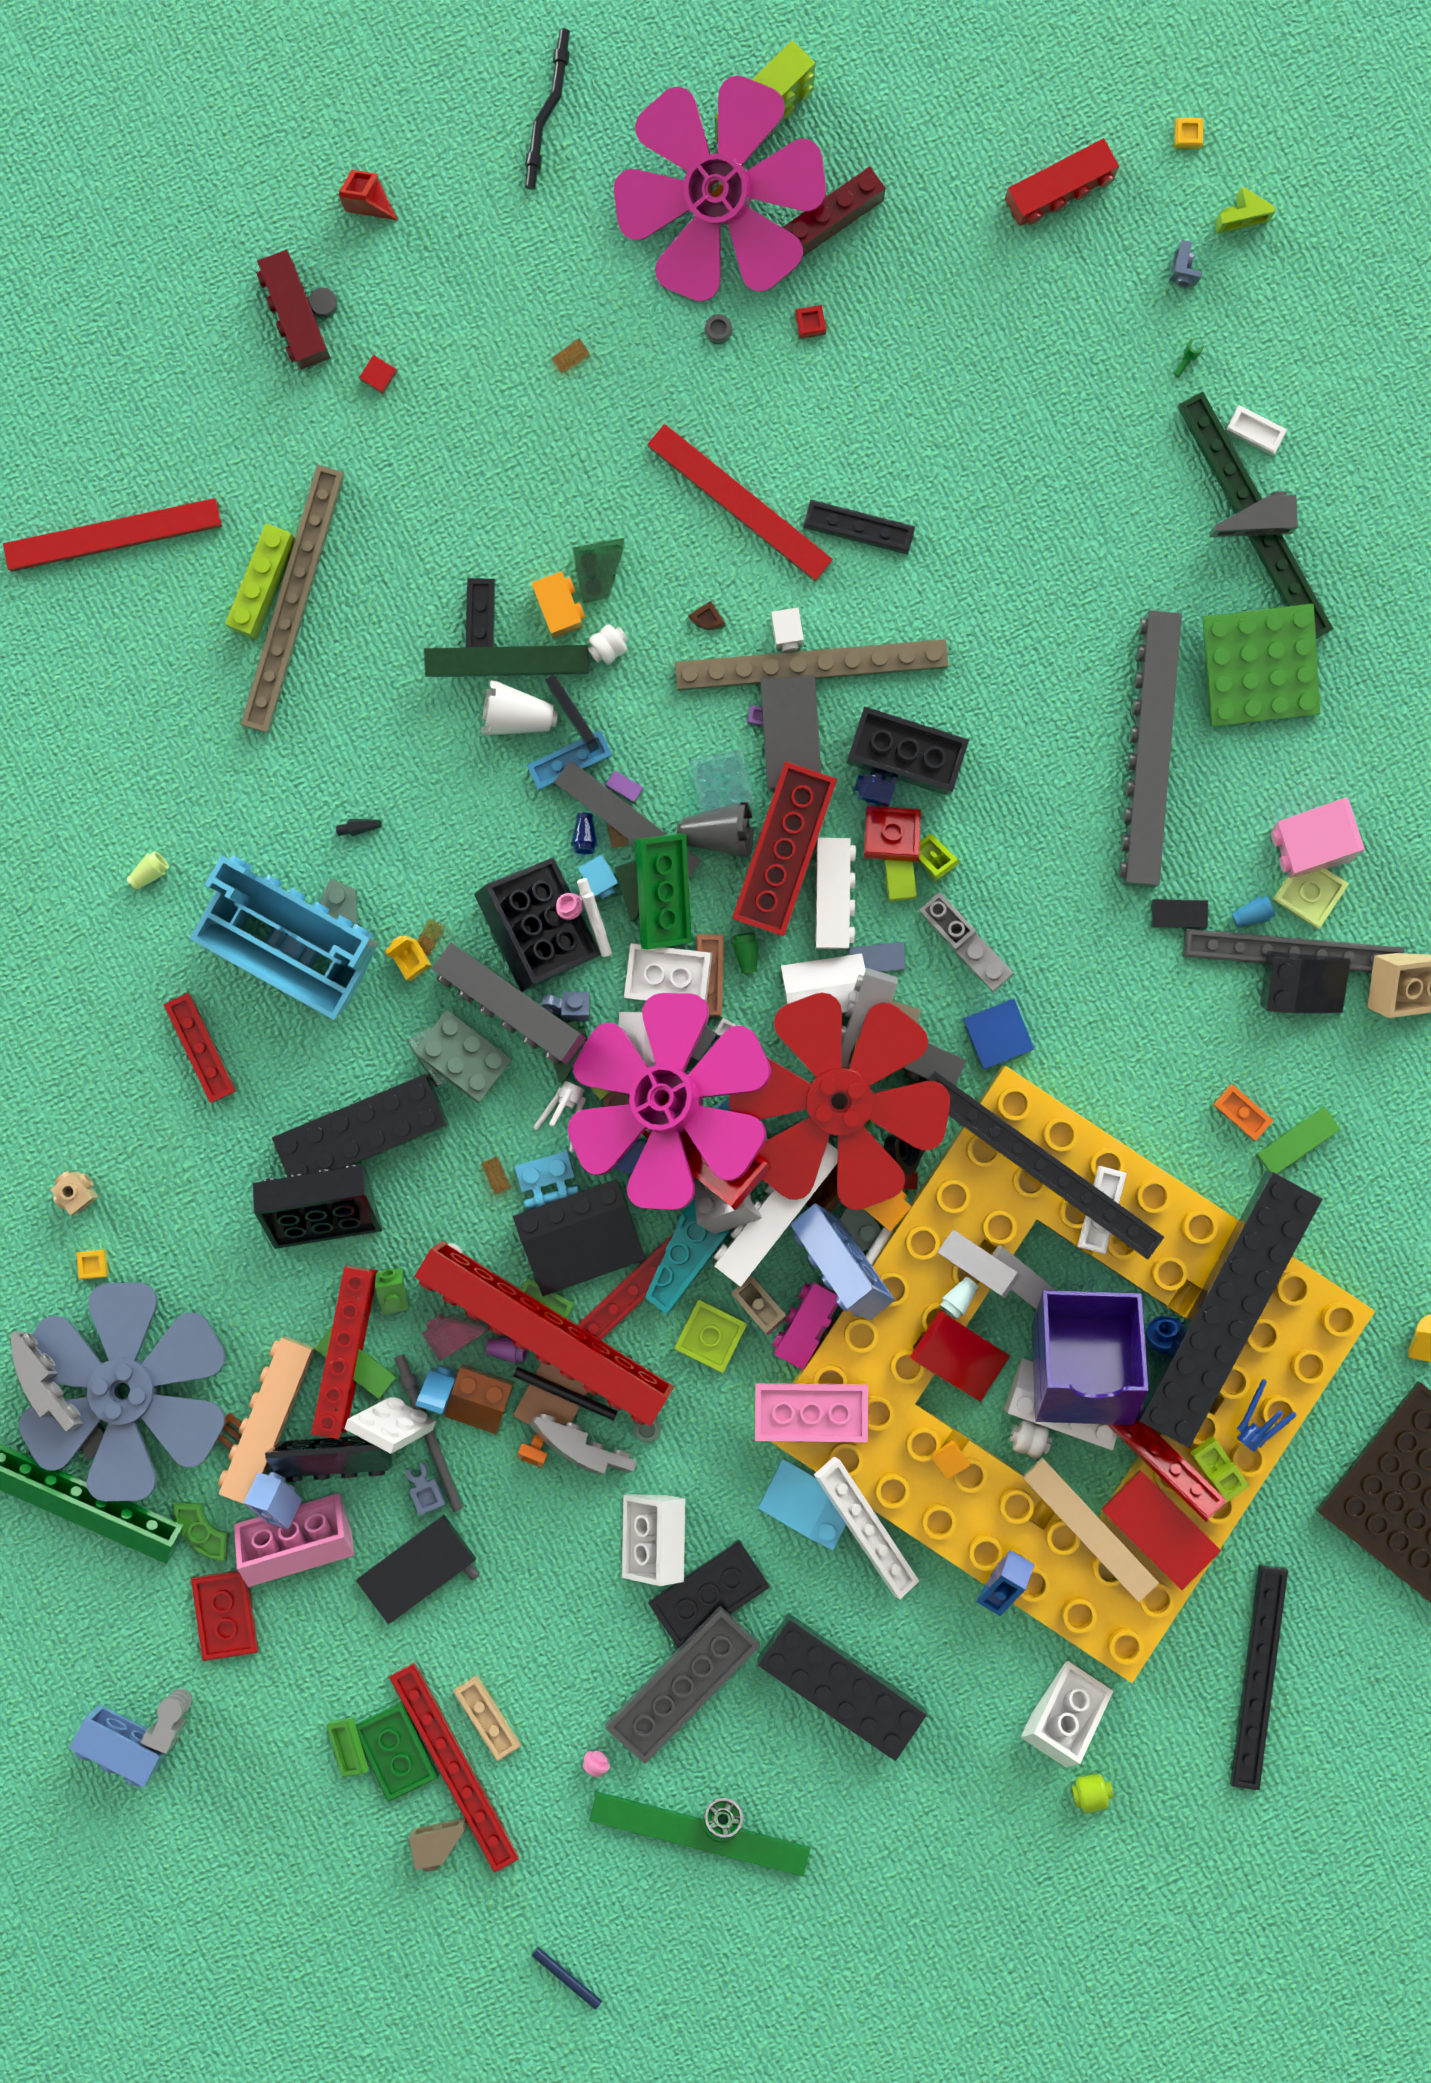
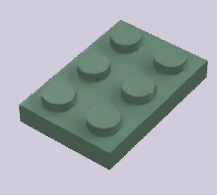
M449 1010L444 1012L412 1053L476 1103L481 1101L512 1060Z

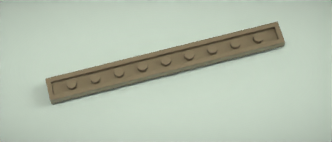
M321 465L316 467L241 725L268 734L270 732L345 474L342 471Z
M946 639L675 662L677 691L760 684V679L815 675V679L943 669L948 668Z

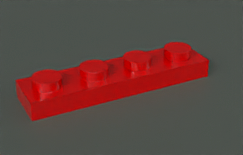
M186 993L163 1004L209 1102L214 1103L237 1092L191 993Z

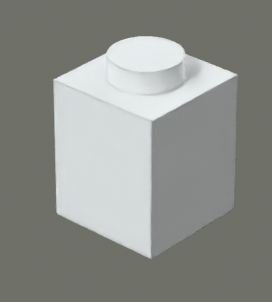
M799 608L771 612L776 649H782L783 652L798 650V646L803 645L804 641Z

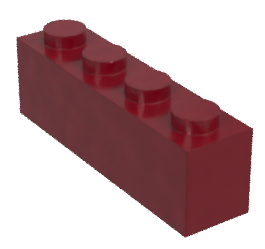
M869 166L826 196L819 208L810 212H803L782 228L800 239L804 257L884 201L886 187Z
M286 249L258 260L257 263L261 271L256 272L262 288L267 287L270 293L266 300L271 312H277L280 321H277L276 325L281 337H287L290 345L285 348L291 362H297L302 370L330 359L327 346L288 250Z

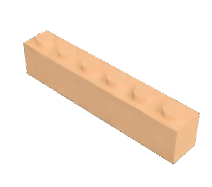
M286 1336L282 1337L280 1341L276 1340L270 1351V1356L273 1357L269 1367L265 1366L259 1379L263 1383L259 1393H254L249 1404V1408H252L249 1419L244 1418L240 1426L239 1434H242L239 1444H234L230 1451L228 1459L231 1460L229 1469L222 1472L218 1481V1486H221L219 1495L244 1504L258 1472L266 1475L269 1463L265 1458V1452L279 1443L314 1355V1347Z

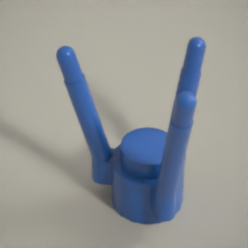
M1265 1379L1261 1380L1243 1421L1236 1428L1241 1432L1237 1439L1253 1452L1258 1447L1261 1448L1268 1439L1296 1417V1413L1292 1412L1271 1428L1283 1415V1412L1279 1410L1262 1428L1258 1427L1255 1423L1248 1426L1267 1383Z

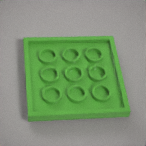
M1314 604L1202 616L1210 726L1320 714Z

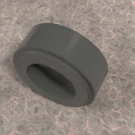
M318 288L310 295L309 304L317 316L329 317L335 313L338 302L335 294L330 289Z
M717 314L707 320L705 335L710 342L723 344L731 337L732 324L726 316Z

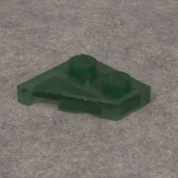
M624 538L572 548L583 603L610 598L625 546Z

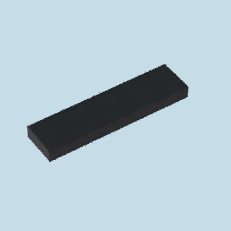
M811 499L803 526L806 529L907 555L915 530V526Z

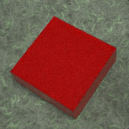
M822 305L795 309L799 339L826 334Z
M373 355L359 376V379L384 394L395 377L397 369Z

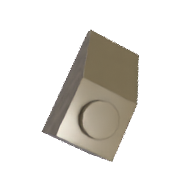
M465 1818L411 1830L408 1838L415 1870L423 1869L425 1872H429L443 1865L465 1830L467 1824Z

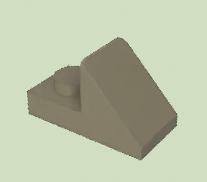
M752 1275L746 1279L741 1287L738 1286L731 1293L766 1335L772 1333L788 1318L770 1294Z

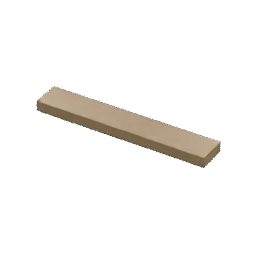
M1043 1458L1022 1476L1138 1602L1159 1584L1150 1572Z

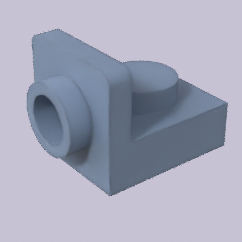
M1181 240L1175 251L1169 281L1176 282L1180 287L1188 288L1197 285L1202 272L1190 269L1194 253L1190 252L1192 242Z

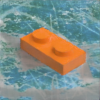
M1230 1084L1212 1104L1253 1141H1256L1274 1121L1233 1084Z

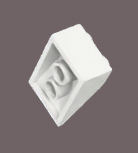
M1066 1661L1032 1712L1021 1738L1066 1768L1079 1765L1113 1690L1071 1662Z

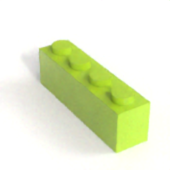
M265 523L225 622V625L231 631L257 641L289 562L295 541L294 536L290 532Z

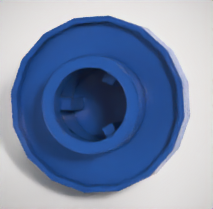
M1160 1316L1153 1319L1146 1329L1147 1344L1154 1351L1167 1354L1183 1323L1169 1316Z

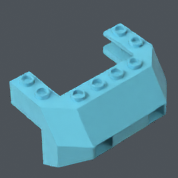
M221 855L205 883V886L216 890L189 939L335 1020L348 1006L364 978L378 942L372 940L374 934L341 915L337 919L328 915L330 909L316 901L313 906L303 901L306 896L293 888L289 892L280 888L282 882L267 874L265 879L250 871L252 865L234 855H231L230 859ZM251 915L272 926L265 941L244 930ZM319 954L333 960L325 975L312 968Z

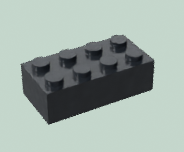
M864 706L846 764L950 796L954 790L969 739Z

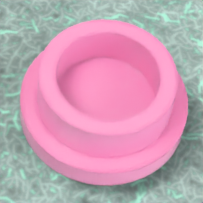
M571 893L561 895L556 903L558 915L565 920L575 919L583 910L582 899L578 895Z
M589 1751L583 1758L584 1770L594 1777H601L610 1768L608 1759L602 1752Z

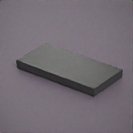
M815 675L760 679L767 789L776 788L785 761L821 773Z

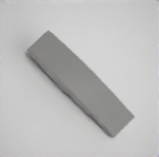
M1001 1245L992 1253V1256L1020 1274L1011 1290L1035 1310H1038L1037 1307L1043 1290L1057 1291Z

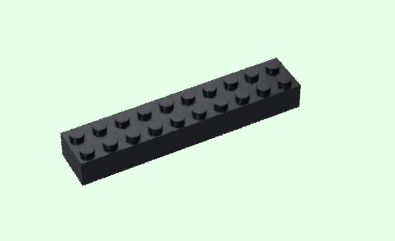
M1264 1172L1152 1381L1136 1418L1137 1420L1190 1448L1322 1202V1198L1274 1172Z

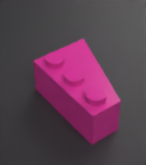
M813 1279L810 1285L806 1282L798 1295L802 1300L797 1309L794 1307L790 1309L787 1315L788 1318L785 1320V1322L789 1323L784 1333L778 1332L772 1343V1346L775 1347L774 1355L804 1370L818 1346L826 1327L828 1328L831 1318L839 1305L836 1301L838 1297L836 1292Z

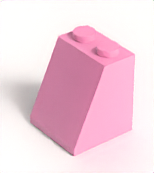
M1348 797L1278 821L1274 825L1273 831H1271L1273 844L1275 847H1279L1281 857H1279L1281 869L1284 873L1287 872L1289 878L1352 862L1365 850Z

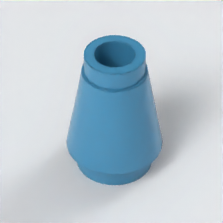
M1258 896L1236 910V912L1231 913L1237 928L1270 921L1269 918L1275 916L1267 896L1262 898Z

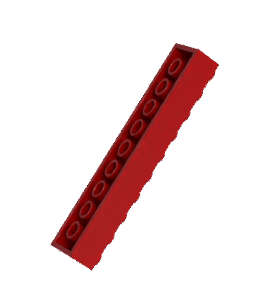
M445 1241L430 1249L414 1276L420 1280L419 1284L423 1288L439 1292L443 1295L442 1299L450 1305L457 1306L458 1304L466 1310L465 1313L472 1319L477 1321L481 1319L490 1325L489 1328L494 1333L501 1336L507 1335L513 1339L515 1346L525 1351L529 1349L537 1354L536 1358L546 1365L553 1364L560 1369V1373L569 1380L576 1379L583 1383V1388L593 1395H602L608 1399L607 1403L617 1410L624 1409L631 1414L630 1417L635 1422L641 1425H645V1423L649 1426L652 1425L675 1387L469 1256L449 1246Z

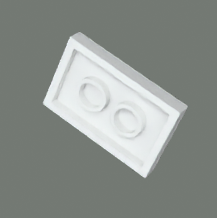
M631 943L624 998L647 1001L648 998L659 993H691L700 996L707 1002L713 954L666 947L646 950L641 949L640 944Z
M389 1397L347 1419L344 1429L392 1454L433 1431L436 1421L428 1417L424 1411L405 1405L401 1399Z

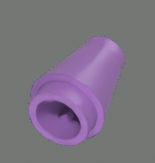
M488 1339L486 1355L514 1364L526 1361L528 1349L525 1351L513 1344V1339Z

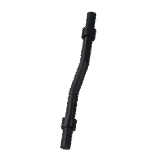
M565 28L559 30L557 49L554 50L553 54L555 67L551 93L533 122L530 151L526 154L525 166L527 167L525 188L529 190H535L538 169L541 168L542 164L540 151L544 125L562 96L565 66L569 64L570 52L568 51L570 31Z

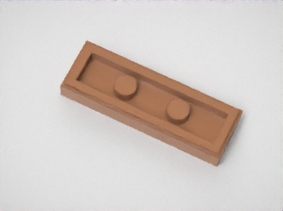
M697 934L696 951L713 954L706 1002L709 1007V1017H722L724 935Z

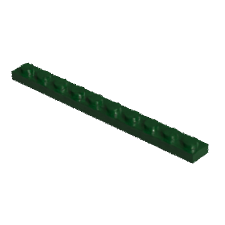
M1204 392L1180 403L1177 408L1235 514L1262 500ZM1248 536L1285 605L1314 604L1316 639L1331 632L1333 627L1283 536Z

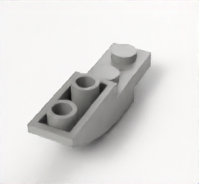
M940 892L919 909L920 913L958 958L993 993L1014 976L1012 970L980 938L976 930Z
M14 1331L11 1334L13 1362L20 1384L30 1404L39 1417L53 1415L66 1432L75 1431L83 1424L79 1419L81 1414L73 1404H68L64 1400L62 1389L55 1382H50L58 1374L53 1368L55 1366L54 1361L46 1353L42 1354L36 1347L38 1342L29 1332L25 1333L24 1331Z
M540 1414V1417L531 1418L530 1425L537 1435L552 1450L570 1463L596 1475L605 1474L607 1467L626 1473L634 1472L637 1461L630 1459L631 1454L621 1450H615L614 1453L604 1450V1445L589 1441L588 1445L585 1444L588 1433L581 1431V1426L566 1422L564 1426L555 1423L556 1418L545 1414Z

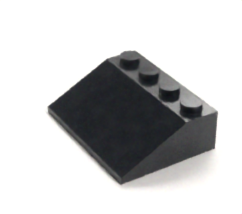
M554 857L488 883L474 894L521 992L545 983L601 955L581 913L572 920L562 919L557 913L556 903L558 898L565 893L571 892Z
M348 1165L335 1170L322 1169L316 1173L305 1175L293 1174L280 1179L267 1178L261 1182L253 1183L254 1214L274 1249L382 1231L370 1180L363 1165Z
M617 1179L513 1216L521 1243L542 1296L646 1260L624 1193Z
M346 1436L339 1439L316 1438L280 1441L265 1452V1458L274 1473L286 1478V1482L301 1481L303 1476H313L314 1480H325L330 1478V1474H341V1478L357 1477L359 1472H368L369 1476L385 1475V1471L392 1467V1455L359 1436Z

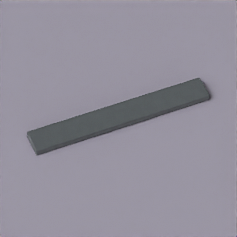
M1185 929L1183 957L1266 964L1267 951L1350 958L1349 971L1372 973L1374 956L1404 953V948Z

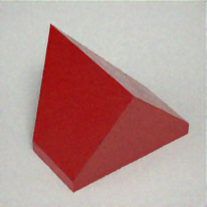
M351 170L339 190V198L345 212L398 220L378 180V174Z

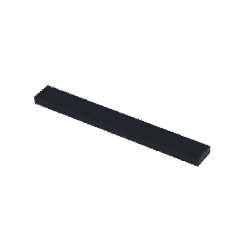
M1260 1564L1258 1566L1230 1780L1232 1787L1260 1790L1288 1569Z

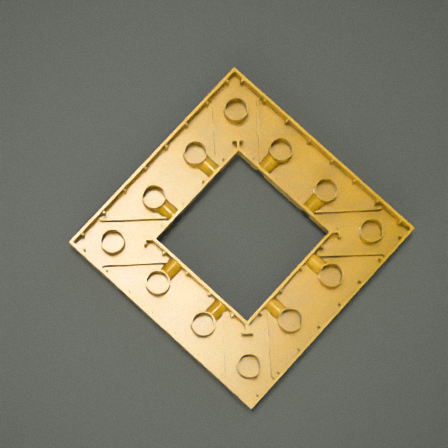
M1001 1066L978 1102L1092 1185L1094 1184L1098 1166L1127 1173L1119 1204L1163 1235L1164 1239L1148 1260L1112 1234L1110 1235L1106 1254L1077 1247L1085 1214L962 1126L911 1202L912 1208L901 1219L872 1265L895 1301L871 1321L861 1316L856 1317L851 1311L848 1310L846 1312L841 1308L821 1338L804 1370L801 1369L792 1384H867L868 1442H770L815 1472L819 1471L833 1457L840 1459L872 1510L984 1585L997 1564L1010 1550L1023 1556L1035 1565L1026 1590L1013 1604L1133 1683L1211 1562L1181 1590L1102 1511L1098 1518L1159 1582L1149 1594L1138 1602L1024 1480L1022 1473L916 1403L934 1376V1373L909 1357L939 1311L944 1312L939 1306L943 1302L941 1298L963 1281L965 1277L970 1278L979 1286L964 1316L960 1315L956 1320L965 1327L991 1289L938 1253L952 1230H955L991 1255L999 1245L1014 1255L1037 1220L1186 1319L1239 1220L1007 1066ZM1292 1256L1190 1448L1155 1430L1217 1491L1190 1454L1191 1451L1213 1436L1231 1462L1240 1471L1249 1487L1226 1502L1215 1515L1205 1522L1138 1456L1113 1496L1141 1470L1220 1549L1372 1318L1375 1310ZM1265 1379L1267 1383L1248 1426L1255 1423L1258 1427L1262 1428L1279 1410L1283 1412V1415L1271 1428L1292 1412L1296 1413V1417L1268 1439L1261 1448L1258 1447L1253 1452L1237 1439L1241 1432L1236 1428L1243 1421L1261 1380ZM954 1440L971 1465L946 1479L931 1458V1455Z

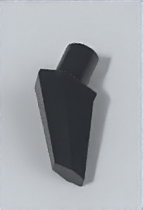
M348 819L346 824L336 826V832L338 836L347 834L356 836L380 828L382 824L377 819Z

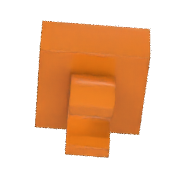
M534 1435L530 1446L524 1443L521 1444L517 1459L542 1469L548 1454L541 1451L544 1441L538 1435Z

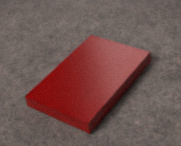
M238 1570L192 1577L191 1584L202 1661L257 1653L259 1648L250 1587L247 1586Z

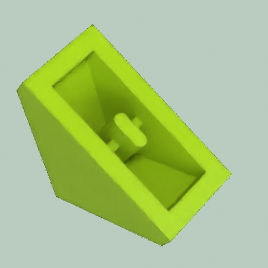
M931 833L920 841L918 862L934 883L960 863Z

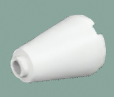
M489 681L490 688H493V690L487 689L482 719L486 720L485 726L487 727L481 726L482 734L502 735L549 732L550 727L556 726L558 711L553 710V704L500 682Z

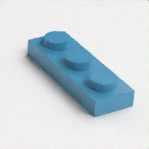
M601 730L593 733L599 749L592 753L589 752L581 739L528 764L527 767L538 790H543L555 784V780L570 760L585 770L612 757L613 755Z

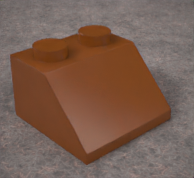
M463 1364L458 1371L445 1417L497 1435L515 1382Z

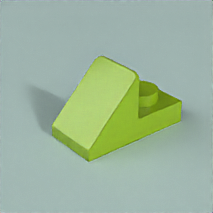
M1241 187L1236 195L1238 208L1236 206L1229 207L1219 214L1214 223L1216 232L1219 234L1269 222L1276 212L1275 206L1245 187Z

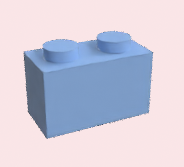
M258 1472L244 1504L266 1523L288 1530L302 1498L295 1493V1487L284 1483L285 1478L281 1475L270 1472L268 1476Z

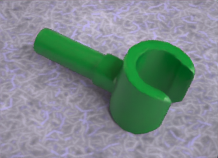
M1194 338L1186 345L1184 349L1185 356L1174 372V375L1178 378L1191 360L1197 359L1204 348L1202 344L1199 350H1193L1191 344Z

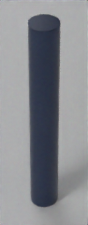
M537 1947L531 1955L593 2009L596 2010L602 2002L599 1997L541 1948Z

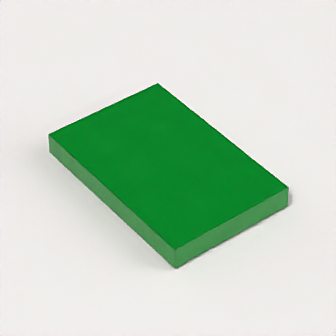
M402 1701L355 1724L363 1751L387 1802L438 1778L439 1775Z

